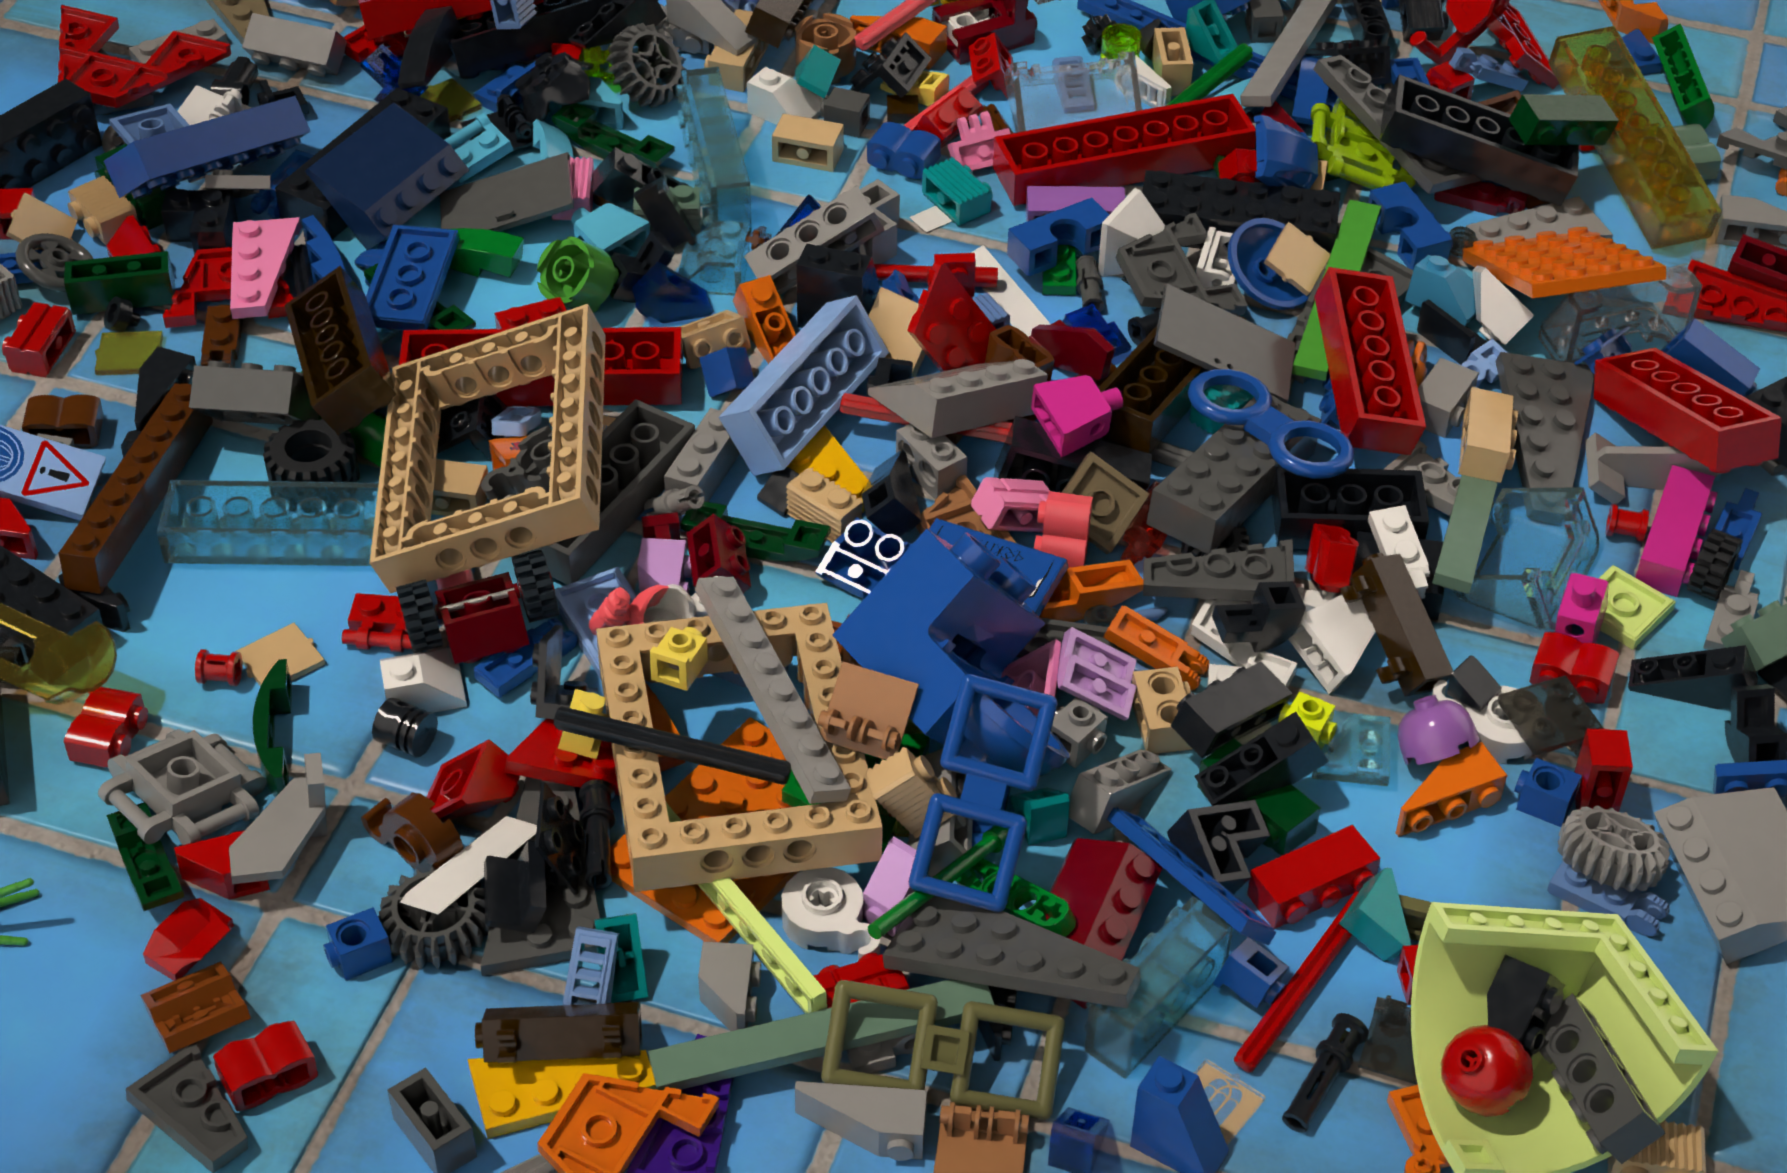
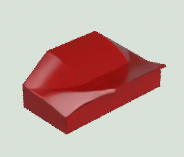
M201 898L184 901L154 929L143 952L145 963L173 981L182 978L234 927L232 918Z

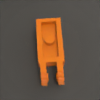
M1125 605L1121 606L1103 636L1106 640L1155 669L1178 667L1182 681H1188L1191 691L1198 688L1201 683V676L1198 674H1205L1209 668L1210 663L1207 657L1188 646L1186 641Z

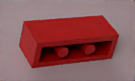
M1350 825L1251 869L1247 896L1274 929L1287 923L1294 924L1302 920L1307 914L1322 907L1330 908L1340 899L1360 891L1363 885L1378 873L1381 858L1357 829Z

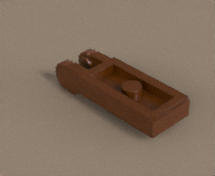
M230 305L207 306L201 349V366H208L209 361L222 360V362L229 363L230 368H235V360H238L243 318L232 319Z

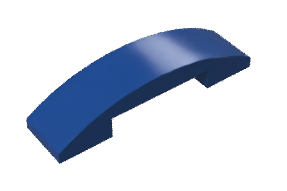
M1304 55L1301 59L1291 117L1295 122L1313 125L1310 117L1312 106L1317 103L1326 104L1329 86L1313 70L1318 59L1323 58Z

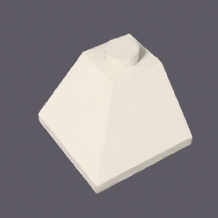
M764 67L747 82L748 113L776 125L782 114L817 119L820 116V108L824 98L800 86L791 77Z
M1134 188L1102 222L1098 275L1102 277L1124 274L1116 260L1119 248L1148 234L1154 236L1164 230L1165 224L1139 189Z
M1476 266L1472 273L1476 320L1482 325L1479 332L1488 340L1493 338L1495 341L1498 340L1506 345L1535 315L1488 269Z
M450 647L380 659L386 700L396 698L431 713L467 707L459 663H454Z

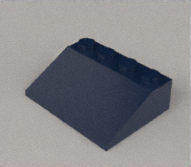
M392 103L305 170L366 250L387 238L393 225H403L469 171L468 167L449 143L396 103Z

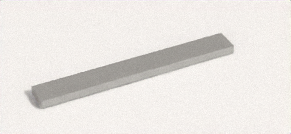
M1302 0L1240 95L1241 106L1271 107L1338 2L1337 0Z

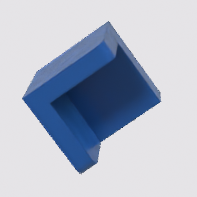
M726 347L699 358L710 397H716L735 389H745L754 380L746 347Z

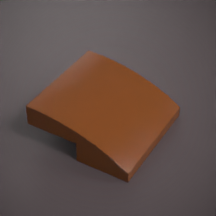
M221 961L140 995L169 1054L251 1019L246 1003L235 989L231 975Z

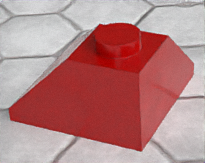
M488 739L440 766L427 794V798L435 803L430 810L442 822H445L448 819L453 820L487 810L501 802L506 803L517 793L519 789L517 782L520 776L503 772L508 754Z

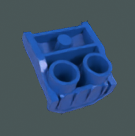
M1254 116V123H1256V178L1267 186H1295L1297 188L1310 189L1319 176L1318 145L1306 133L1299 132L1288 125L1277 122L1269 116Z
M855 517L848 524L845 532L832 543L815 572L819 577L864 599L913 543L903 542L899 536L886 534L879 528H873L869 522Z

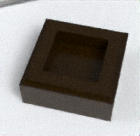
M887 95V122L907 123L919 114L918 95H904L902 98L898 95Z

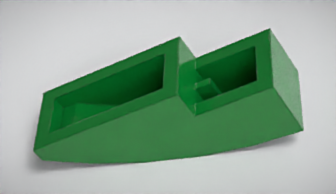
M450 229L458 230L460 238L449 267L450 269L475 277H479L484 269L511 278L522 259L523 237L486 229Z

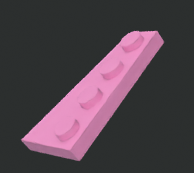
M300 217L233 222L230 302L232 319L268 315L278 289V279L280 276H283L286 269L285 261L288 254H292L295 246L294 238L296 235H299L302 228Z

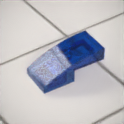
M1094 304L1065 314L1063 323L1069 327L1095 328L1115 348L1113 358L1131 350L1132 346L1116 323L1113 321L1107 324Z

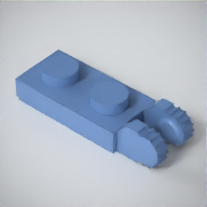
M1562 861L1552 877L1547 889L1550 894L1587 912L1618 914L1630 930L1647 937L1657 934L1660 929L1658 919H1665L1670 912L1669 903L1652 892L1641 893L1642 891L1636 888L1633 892H1629L1620 887L1618 890H1615L1612 886L1606 884L1600 886L1598 881L1586 879L1585 875L1581 872H1574L1572 865L1566 864L1564 861Z

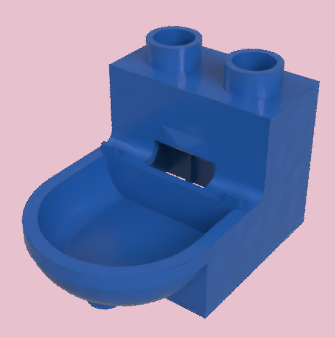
M926 528L833 633V637L861 667L920 684L909 718L926 736L944 745L962 677L966 674H973L1012 685L1015 681L1007 675L1002 677V672L1044 626L1045 622L1024 602L1037 587L1007 559L1001 557L998 560L983 544L967 532L952 546ZM975 692L959 756L1023 773L1037 716L1025 705ZM1050 732L1039 777L1051 773L1056 768H1061L1070 758L1066 748L1052 732Z

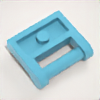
M484 112L475 116V121L445 139L455 149L482 132L476 138L454 150L469 169L466 174L458 179L460 183L468 180L514 150L510 140L491 123Z

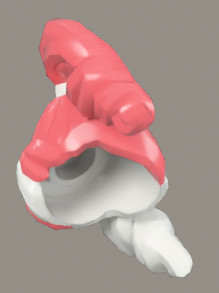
M670 584L667 586L655 585L640 592L631 604H629V593L624 588L619 587L610 592L599 609L594 612L589 621V629L592 634L596 635L597 628L709 615L697 593L690 596L679 585Z

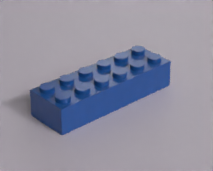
M292 96L133 141L104 160V164L119 198L132 195L134 199H139L153 193L152 189L160 187L161 191H165L180 185L179 181L187 179L189 183L201 180L205 178L206 173L213 170H232L234 168L233 165L239 163L241 167L249 166L260 161L259 157L266 156L267 159L278 157L286 153L285 150L301 144L300 138L311 131L296 96Z

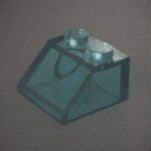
M715 221L696 235V244L690 246L688 242L685 243L675 292L735 296L739 284L745 281L748 266L744 255L750 252V243L746 242V236L749 235V223Z

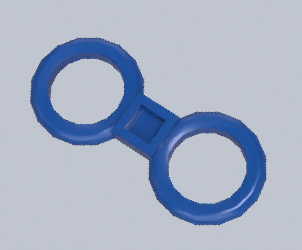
M1213 369L1199 374L1191 381L1188 397L1193 408L1202 416L1215 422L1228 425H1244L1243 429L1268 445L1273 460L1283 469L1302 477L1324 479L1343 474L1353 464L1355 451L1350 440L1343 433L1324 423L1310 420L1294 421L1271 406L1273 400L1268 387L1258 378L1241 371ZM1215 385L1237 386L1253 395L1256 403L1245 409L1224 408L1212 403L1205 396L1204 391ZM1309 436L1318 438L1333 446L1338 456L1327 462L1305 461L1291 454L1286 449L1284 443L1295 437Z

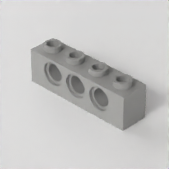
M856 185L820 209L814 210L810 215L791 227H787L767 242L758 245L757 248L744 255V258L757 279L771 275L777 292L781 295L797 285L796 264L806 244L821 245L827 248L850 252L884 231V228L858 185Z

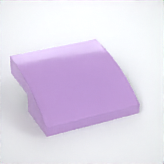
M1071 627L1064 632L1057 675L1058 688L1126 721L1130 715L1136 685L1132 684L1131 681L1137 659Z

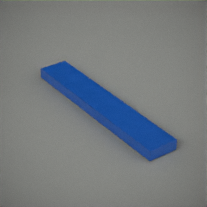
M1113 807L1107 820L1237 932L1267 945L1271 943L1276 934L1272 926L1142 817L1121 808Z

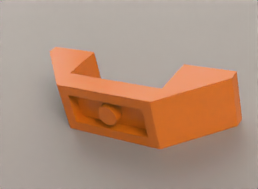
M1598 0L1613 26L1619 32L1628 34L1635 29H1639L1647 41L1654 44L1652 37L1668 29L1667 15L1663 13L1657 2L1634 4L1633 0Z

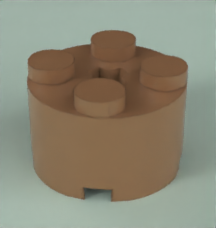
M823 13V18L813 20V15L802 19L795 28L796 68L812 46L816 45L841 59L831 84L839 83L841 77L849 74L856 66V46L854 45L856 42L854 39L856 30L853 28V23L844 16L832 13Z

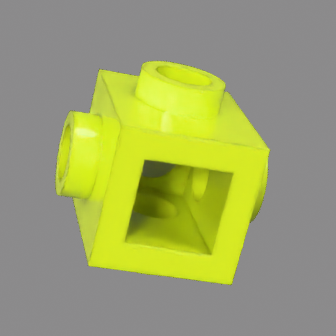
M1300 691L1291 705L1286 703L1283 706L1278 718V722H1280L1292 713L1297 712L1321 750L1325 744L1329 745L1337 730V723L1333 722L1335 705Z

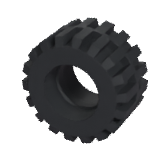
M307 418L306 421H292L291 425H283L278 428V433L271 434L269 442L265 443L263 456L270 490L280 503H286L287 507L292 509L300 507L301 511H309L312 508H316L318 511L323 510L325 506L330 505L333 507L338 505L339 500H346L351 496L350 491L356 490L358 486L357 481L360 480V472L354 438H352L349 430L338 436L323 418L321 420Z

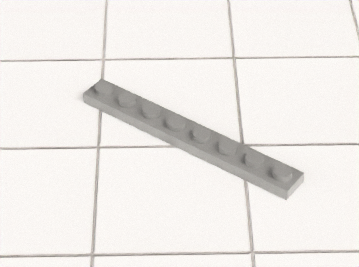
M725 576L698 578L695 591L786 761L790 763L791 770L809 804L847 801L851 791L847 780L735 578Z

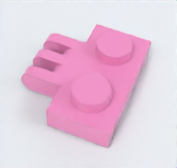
M988 111L980 113L982 126L977 114L969 115L970 129L965 117L958 118L957 126L961 141L947 145L950 157L955 158L963 166H969L972 171L993 166L994 137L1011 134L1009 128L994 131Z

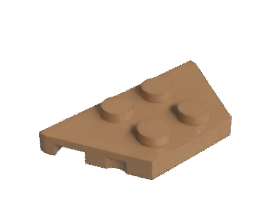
M965 474L956 479V486L948 494L943 492L935 499V503L931 507L926 508L921 513L922 522L916 525L917 530L922 534L938 518L1016 543L1008 531L989 530L981 520L982 516H978L971 506L972 499L977 490Z

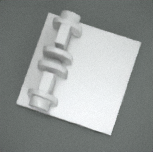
M196 85L178 109V113L189 125H193L251 107L242 104V95L235 89H232L230 92L227 91L222 96Z

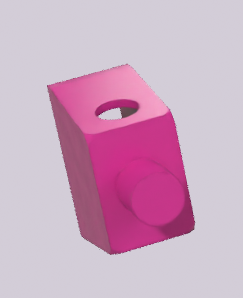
M1087 375L1038 383L1033 387L1031 409L1061 457L1105 436L1109 432L1112 411L1123 407V398L1118 388L1115 387L1100 392L1093 379Z
M1571 573L1558 611L1555 632L1571 636L1581 643H1596L1608 606L1609 582L1587 575ZM1572 624L1580 626L1584 633L1580 635L1572 634Z

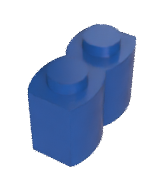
M895 122L883 123L866 144L867 162L886 171L896 170L901 175L911 179H922L923 170L925 168L928 169L930 165L934 166L941 157L940 138L927 131H911L906 126Z

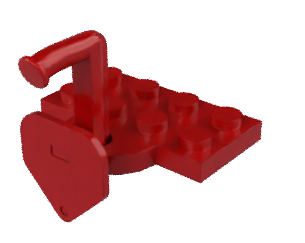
M1447 0L1446 12L1457 30L1439 48L1427 39V34L1424 31L1415 32L1409 40L1412 46H1415L1422 54L1440 65L1452 59L1457 47L1467 48L1479 35L1489 28L1499 38L1498 41L1503 48L1512 54L1509 57L1512 64L1520 71L1524 68L1528 70L1529 76L1537 84L1540 85L1544 82L1554 89L1562 82L1518 9L1509 3L1510 0Z

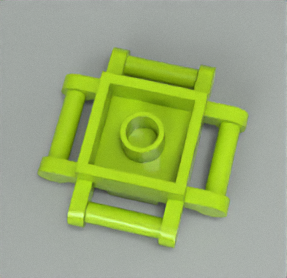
M1340 98L1336 100L1332 112L1328 105L1324 103H1317L1312 106L1310 115L1313 121L1311 139L1318 145V158L1328 161V174L1370 189L1404 181L1410 188L1415 185L1416 180L1401 165L1400 170L1393 169L1395 157L1380 144V141L1343 104Z

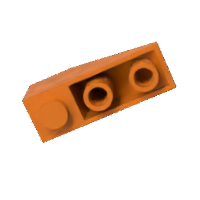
M852 15L850 21L853 23V28L856 30L857 35L882 16ZM913 17L869 48V50L881 53V47L891 37L897 40L904 33H907L932 58L925 68L930 70L947 51V26L922 17Z
M771 275L739 284L733 298L738 314L744 316L749 337L768 364L796 335Z
M1482 742L1477 743L1471 748L1468 746L1459 749V754L1445 758L1438 764L1401 807L1396 828L1398 837L1412 832H1422L1431 825L1445 820H1455L1464 813L1481 807H1491L1501 800L1507 774Z

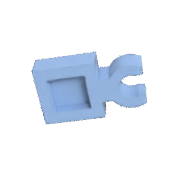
M1493 338L1471 352L1468 359L1461 365L1479 372L1476 387L1480 386L1484 378L1489 383L1499 379L1495 361L1500 352H1508Z

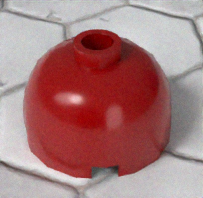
M1488 1025L1472 1026L1456 1034L1446 1046L1440 1062L1441 1079L1448 1094L1467 1111L1484 1117L1499 1116L1509 1112L1510 1110L1507 1108L1513 1106L1518 1099L1522 1101L1526 1097L1533 1080L1532 1059L1522 1043L1509 1032Z

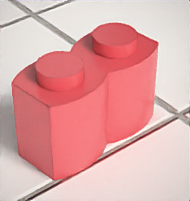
M1049 491L1047 500L1040 501L1037 523H1044L1043 536L1036 535L1034 549L1067 559L1068 568L1085 566L1093 497Z

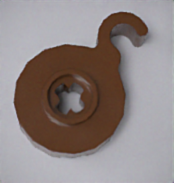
M412 792L393 808L389 799L384 798L361 816L365 829L377 842L381 844L390 842L398 854L413 869L417 868L422 873L429 872L432 864L438 869L463 850L460 835L450 819L442 823L438 816L430 810L435 803L422 794Z

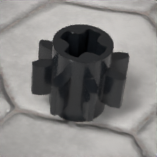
M1108 14L1092 16L1086 25L1082 26L1086 34L1081 38L1086 47L1091 46L1094 53L1110 51L1116 42L1120 41L1116 35L1120 28L1115 20H1110Z

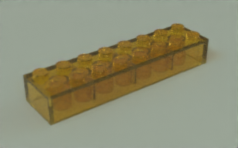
M1615 26L1558 36L1548 64L1565 95H1602L1619 120L1605 146L1594 147L1651 249L1710 238L1722 210Z

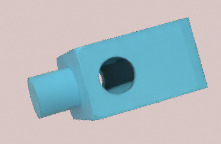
M606 203L592 212L583 207L578 208L573 213L571 219L574 224V236L603 249L610 257H612L614 252L636 257L650 233L649 221L611 203Z

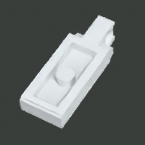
M1406 506L1370 511L1368 523L1380 553H1383L1384 556L1401 554L1420 598H1425V591L1428 588L1426 577H1429L1430 574L1429 564Z

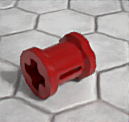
M1611 504L1605 535L1622 534L1636 537V541L1643 542L1648 527L1649 510L1643 509L1641 512L1619 509L1617 504Z
M201 649L195 661L196 682L205 684L207 680L228 682L230 686H238L243 669L241 653L232 652L231 655L210 654L208 650Z

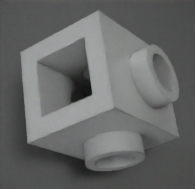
M1077 697L1067 706H1061L1056 710L1051 732L1059 739L1070 755L1066 763L1074 768L1082 763L1091 753L1097 754L1103 748L1107 740L1105 731L1108 717L1095 706L1089 705Z

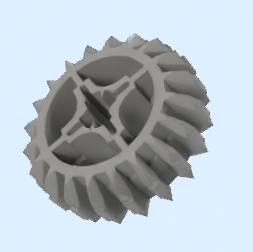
M1586 806L1581 807L1580 810H1572L1570 816H1567L1565 823H1562L1559 832L1558 852L1563 856L1562 860L1566 864L1572 865L1574 872H1581L1585 875L1586 879L1598 881L1600 886L1606 884L1612 886L1615 890H1618L1620 887L1629 892H1633L1635 888L1640 891H1646L1648 887H1656L1658 881L1666 873L1670 862L1668 861L1670 845L1664 840L1665 836L1662 833L1656 832L1653 825L1643 823L1641 818L1629 816L1627 812H1617L1613 808L1606 810L1600 806H1594L1592 809Z

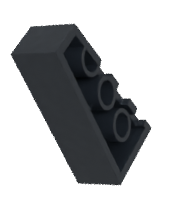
M1015 416L996 462L994 478L1043 481L1050 491L1062 493L1086 455L1093 452L1147 491L1150 485L1152 454L1097 439L1061 457L1040 423Z

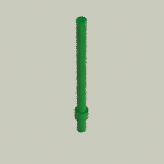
M996 825L992 826L983 833L981 841L932 878L953 883L990 853H998L1004 849L1008 829ZM913 891L868 926V933L872 938L880 939L932 899L934 895Z

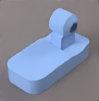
M519 406L506 408L491 420L492 435L505 436V438L526 436L529 431H533L541 424V409Z

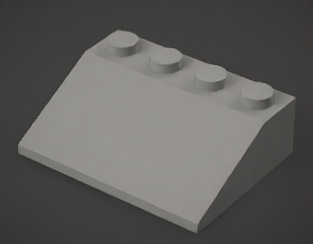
M1025 359L982 363L868 388V395L930 438H935L1011 420L1015 416L1024 417L1034 414L1031 409L1033 387L1035 384L1047 382L1048 374L1037 368L1032 361Z
M1774 787L1690 797L1654 812L1659 831L1665 836L1664 840L1670 845V855L1726 965L1787 941V810Z

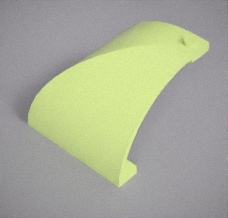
M1431 902L1421 932L1414 966L1411 996L1412 1051L1419 1093L1427 1120L1442 1153L1454 1173H1571L1612 1156L1608 1151L1601 1154L1586 1135V1131L1591 1129L1588 1122L1584 1124L1574 1113L1568 1101L1573 1099L1571 1092L1567 1094L1560 1087L1551 1073L1556 1069L1554 1063L1549 1064L1539 1051L1533 1054L1531 1058L1533 1080L1528 1094L1522 1101L1518 1099L1513 1106L1507 1108L1510 1111L1503 1115L1484 1117L1471 1113L1448 1094L1441 1079L1440 1062L1445 1048L1455 1035L1472 1026L1488 1025L1487 993L1505 954L1552 974L1565 984L1563 1000L1573 993L1593 1013L1659 1123H1662L1685 1101L1709 1070L1719 1052L1618 914Z

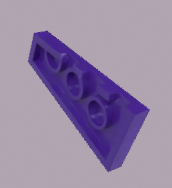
M697 1034L695 1040L705 1038L706 1036ZM734 1077L682 1089V1094L703 1097V1093L719 1097V1107L705 1130L698 1137L662 1118H658L637 1151L626 1173H716Z

